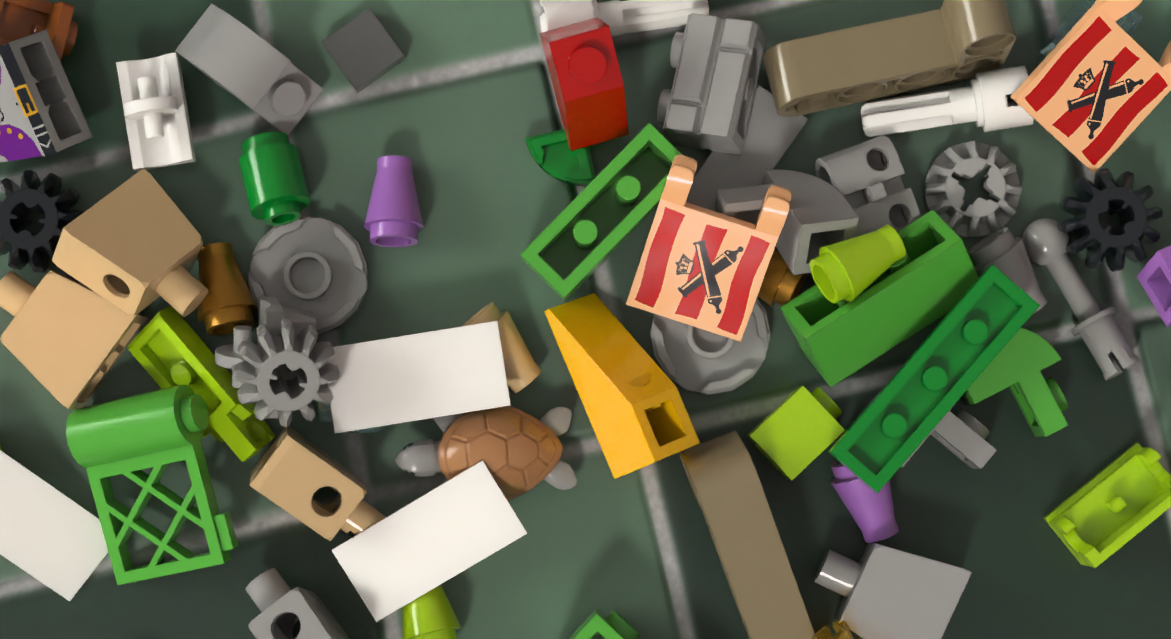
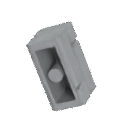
M694 13L688 15L685 32H676L671 45L670 63L673 68H676L672 89H663L657 108L658 123L663 125V131L673 144L701 150L710 149L721 153L742 154L762 66V56L767 43V39L759 24L748 20L721 19L710 15Z

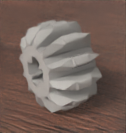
M285 318L281 321L280 335L272 336L265 324H260L256 328L261 343L260 346L249 341H242L238 346L239 354L246 361L232 366L233 379L244 383L237 390L239 401L242 404L256 402L254 408L255 417L261 421L268 418L276 409L280 425L286 428L292 421V411L299 409L306 420L312 421L315 417V412L311 401L315 400L320 403L331 404L333 394L326 384L333 383L340 378L338 366L328 362L335 355L332 344L329 341L316 343L318 332L316 327L310 324L304 327L297 336H295L291 319ZM286 364L291 371L295 370L296 377L286 381L281 374H276L275 369L279 365Z

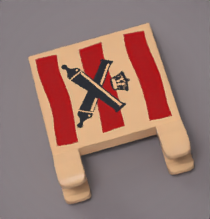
M1096 0L1092 7L1010 96L1094 174L1171 91V41L1157 63L1115 22L1136 8L1143 0Z
M677 154L673 159L626 305L741 342L778 237L786 221L792 192L776 185L768 187L756 225L686 202L698 163L693 158Z

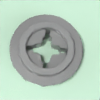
M974 140L951 146L935 159L926 176L925 198L929 210H934L957 235L981 237L1001 229L1017 212L1023 188L1019 182L1016 164L1011 162L1001 152L999 147L978 143ZM983 168L987 169L984 175L986 179L983 182V188L996 201L977 198L962 211L960 208L964 203L963 197L966 190L958 184V180L951 176L970 180L977 173H980Z

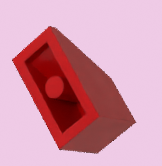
M596 17L539 33L569 149L573 151L629 135L624 83L609 25Z

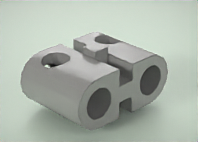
M885 135L875 137L816 160V177L837 188L859 217L856 236L876 231L885 225L892 226L898 232L921 217L911 188L905 189L900 176L905 174L898 153L891 140Z

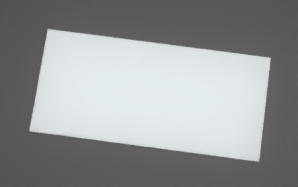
M498 321L333 347L335 355L328 361L337 365L340 371L339 380L327 384L333 394V400L330 405L335 433L511 405Z
M0 450V555L70 602L108 553L100 519Z
M482 460L332 549V552L375 621L378 622L526 535L527 532Z

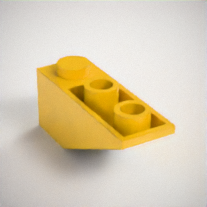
M595 293L544 311L614 479L700 443L675 384Z

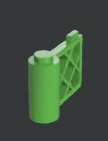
M188 385L173 386L74 409L68 416L66 422L68 446L76 462L86 468L117 585L225 564L232 560L230 550L238 547L230 512H219L200 441L204 430L209 424L208 408L202 396L195 394ZM186 461L192 486L185 499L160 483L169 463ZM154 467L150 476L142 471V469ZM123 474L143 488L131 510L115 500L109 480L110 476ZM152 495L178 511L166 534L141 518ZM187 518L204 529L210 552L194 554L175 541ZM133 530L159 546L152 560L147 565L137 567L132 565L127 541ZM168 553L176 558L164 561Z

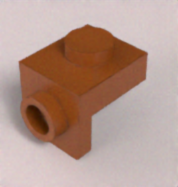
M0 0V46L47 30L61 61L62 55L68 56L77 36L78 24L72 20L74 5L65 2L52 3L45 0Z

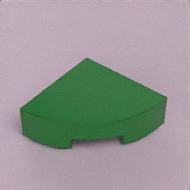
M564 129L525 138L527 148L536 164L552 178L574 186H588L596 178L589 147L571 151Z

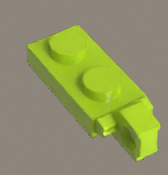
M171 305L159 311L128 345V350L161 389L188 385L195 394L202 396L209 412V424L203 432V438L211 434L221 443L225 441L242 462H245L258 454L275 437L265 420L261 421L255 417L254 402L242 404L239 401L237 395L239 388L231 386L232 375L230 372L215 363V355Z

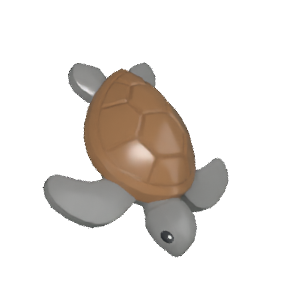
M504 406L433 418L444 433L441 440L421 439L411 442L396 455L394 461L403 471L410 475L431 477L442 473L447 481L483 460L507 501L522 496L535 488L542 480L547 481L557 489H571L577 484V479L570 464L559 461L562 456L563 446L558 436L568 431L572 412L566 407H556L549 410L539 420L516 407Z

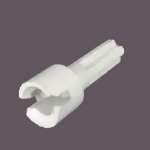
M539 0L540 6L544 9V13L540 16L541 32L598 17L609 25L611 36L617 37L623 36L626 33L686 26L688 15L691 13L709 15L708 0H613L598 3L596 0Z
M1023 65L978 72L975 74V79L970 81V86L865 102L861 105L863 131L867 137L871 138L976 122L977 127H982L984 132L1033 125V117L1015 101H1007V95L1013 94L1028 77L1026 67Z

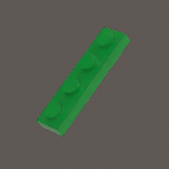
M994 265L989 266L828 452L874 493H878L1040 305Z

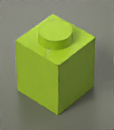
M800 386L767 415L746 437L787 480L792 481L845 431L836 421L843 412L819 387L810 393L804 386Z

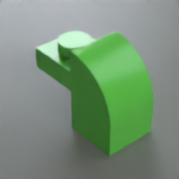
M1019 329L961 396L964 405H972L1009 387L1035 437H1047L1068 426L1062 414L1063 411L1068 409L1063 392L1052 377L1045 380L1040 372L1042 369L1062 359L1050 343L1027 329Z

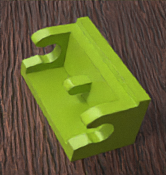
M1134 443L1043 517L1081 565L1093 568L1098 567L1171 507V475L1161 466L1159 460L1162 457L1153 448L1142 447L1139 443Z

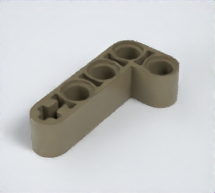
M944 0L941 9L786 41L765 51L762 58L778 115L793 117L974 79L976 73L997 70L1004 64L1016 41V33L1006 0Z
M734 430L679 452L689 483L705 517L748 638L816 639L756 468L738 433Z

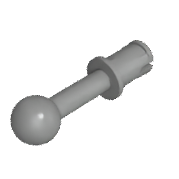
M1042 218L1035 220L1024 230L1022 240L1030 261L1047 267L1079 320L1080 324L1071 330L1073 336L1081 335L1102 370L1106 381L1123 373L1114 358V354L1123 369H1130L1138 364L1141 360L1134 354L1113 317L1116 310L1112 306L1101 311L1067 255L1066 247L1070 243L1069 234L1060 232L1057 225L1059 222L1054 219Z

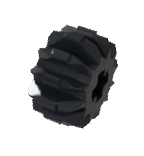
M1101 169L1095 173L1094 184L1085 177L1073 183L1074 190L1079 198L1066 196L1060 201L1059 206L1065 212L1074 215V218L1059 222L1057 224L1058 229L1064 233L1075 231L1077 239L1070 242L1066 247V251L1070 255H1074L1088 248L1085 258V266L1087 268L1095 269L1099 267L1105 257L1110 271L1123 270L1125 256L1134 263H1139L1147 257L1142 243L1154 244L1160 239V233L1146 224L1161 218L1163 210L1158 207L1145 208L1143 201L1150 198L1154 193L1150 185L1142 187L1135 192L1131 191L1134 184V173L1126 171L1122 173L1114 182L1113 175L1109 169ZM1109 207L1111 208L1109 215L1118 213L1121 220L1120 226L1111 229V234L1108 233L1111 226L1102 228L1099 222V215L1108 211Z
M25 170L21 177V188L8 178L0 182L1 189L6 195L4 201L0 200V256L9 253L8 266L13 269L22 270L30 262L34 272L46 273L49 266V255L53 258L63 227L84 213V211L69 210L78 202L80 194L73 188L60 192L62 187L61 177L49 173L41 182L36 172ZM32 210L46 214V219L38 220L40 223L45 224L38 234L25 230V225L32 224L31 221L26 220L27 215Z

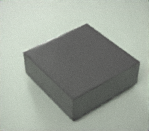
M370 7L321 42L357 93L406 59Z

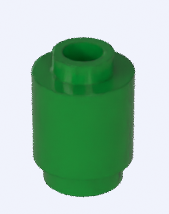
M265 132L246 139L241 144L243 155L239 158L238 163L252 217L265 220L266 224L270 226L286 225L298 220L301 217V211L309 206L310 197L297 147L290 144L288 135L283 132Z

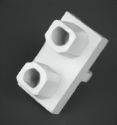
M175 52L149 59L116 62L133 170L140 171L143 168L148 170L196 162L179 55Z

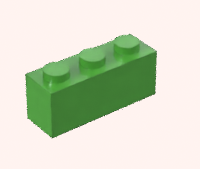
M648 123L520 254L522 261L566 302L658 208L673 159L677 154H682L658 130Z
M931 210L897 232L904 243L906 256L892 264L853 301L849 302L842 299L835 304L831 303L815 284L780 307L804 355L830 387L854 374L865 365L950 312L979 278L963 240L934 210Z

